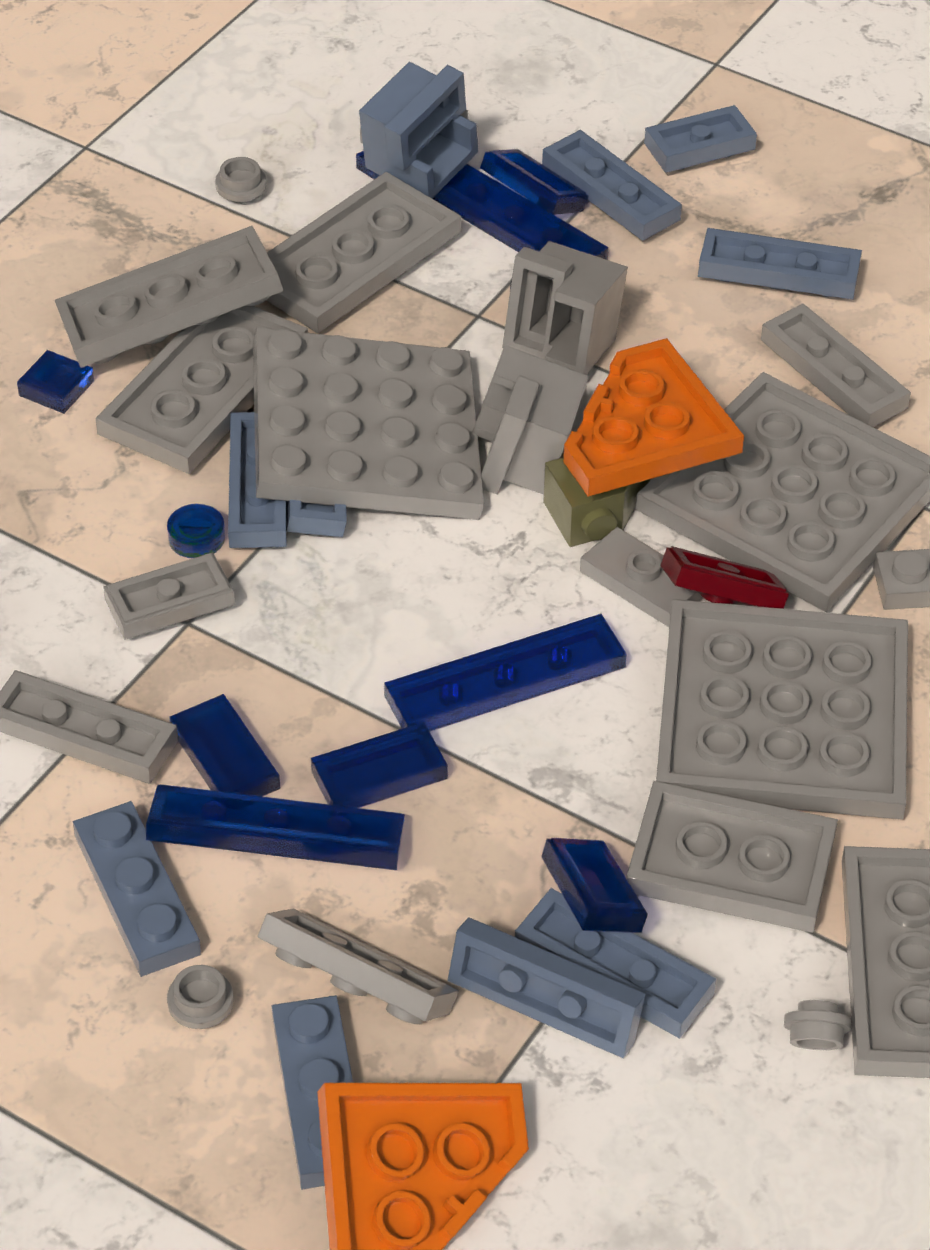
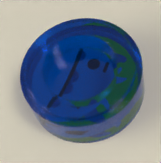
M205 504L185 505L175 510L167 521L169 545L180 556L196 558L212 552L216 553L224 544V519L221 513L211 506Z

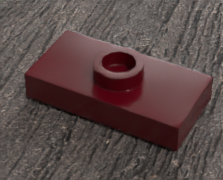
M673 546L666 548L660 565L675 586L701 592V596L712 603L735 604V601L758 607L784 609L789 593L786 591L787 589L778 578L764 569Z

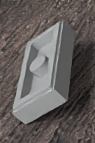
M619 527L612 530L581 557L580 572L667 627L670 625L672 599L701 601L703 599L701 592L675 586L660 566L664 555Z
M213 552L103 586L105 601L124 640L235 605L234 590Z

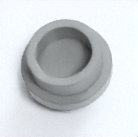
M234 157L226 160L221 165L215 179L216 190L220 196L236 203H246L263 194L266 189V176L255 160L248 157Z
M193 965L182 970L170 985L167 993L168 1009L171 1016L179 1024L192 1029H206L221 1023L230 1014L234 1002L230 982L217 969L208 965Z
M806 1000L798 1003V1011L788 1012L784 1015V1027L790 1030V1044L795 1047L811 1050H835L843 1047L844 1034L851 1031V1018L838 1013V1005L833 1002Z

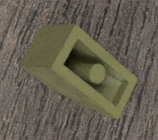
M564 457L545 462L543 503L569 547L602 540L616 527L624 530L636 508L637 493L650 482L649 479L588 497L564 464Z

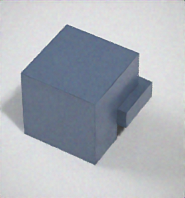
M409 61L359 110L365 167L379 175L388 172L428 197L433 198L478 153L477 125L461 116L466 110L464 73L447 64L435 75Z

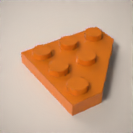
M666 338L617 351L610 363L608 377L603 385L598 384L584 409L583 421L576 432H571L564 444L563 462L589 497L740 454L743 451L744 434Z
M324 1083L317 1091L330 1250H442L482 1205L506 1174L529 1150L522 1084Z

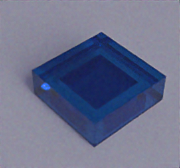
M47 350L17 381L19 396L65 414L94 382L93 367L87 365L80 368L78 361Z

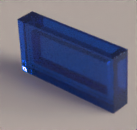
M493 150L484 154L480 169L551 215L583 212L589 197L586 192L521 150Z
M224 694L169 717L170 723L177 725L178 742L225 813L280 789V775Z
M425 722L311 758V772L333 816L448 779V765Z
M547 838L541 858L582 930L642 933L648 913L603 840Z

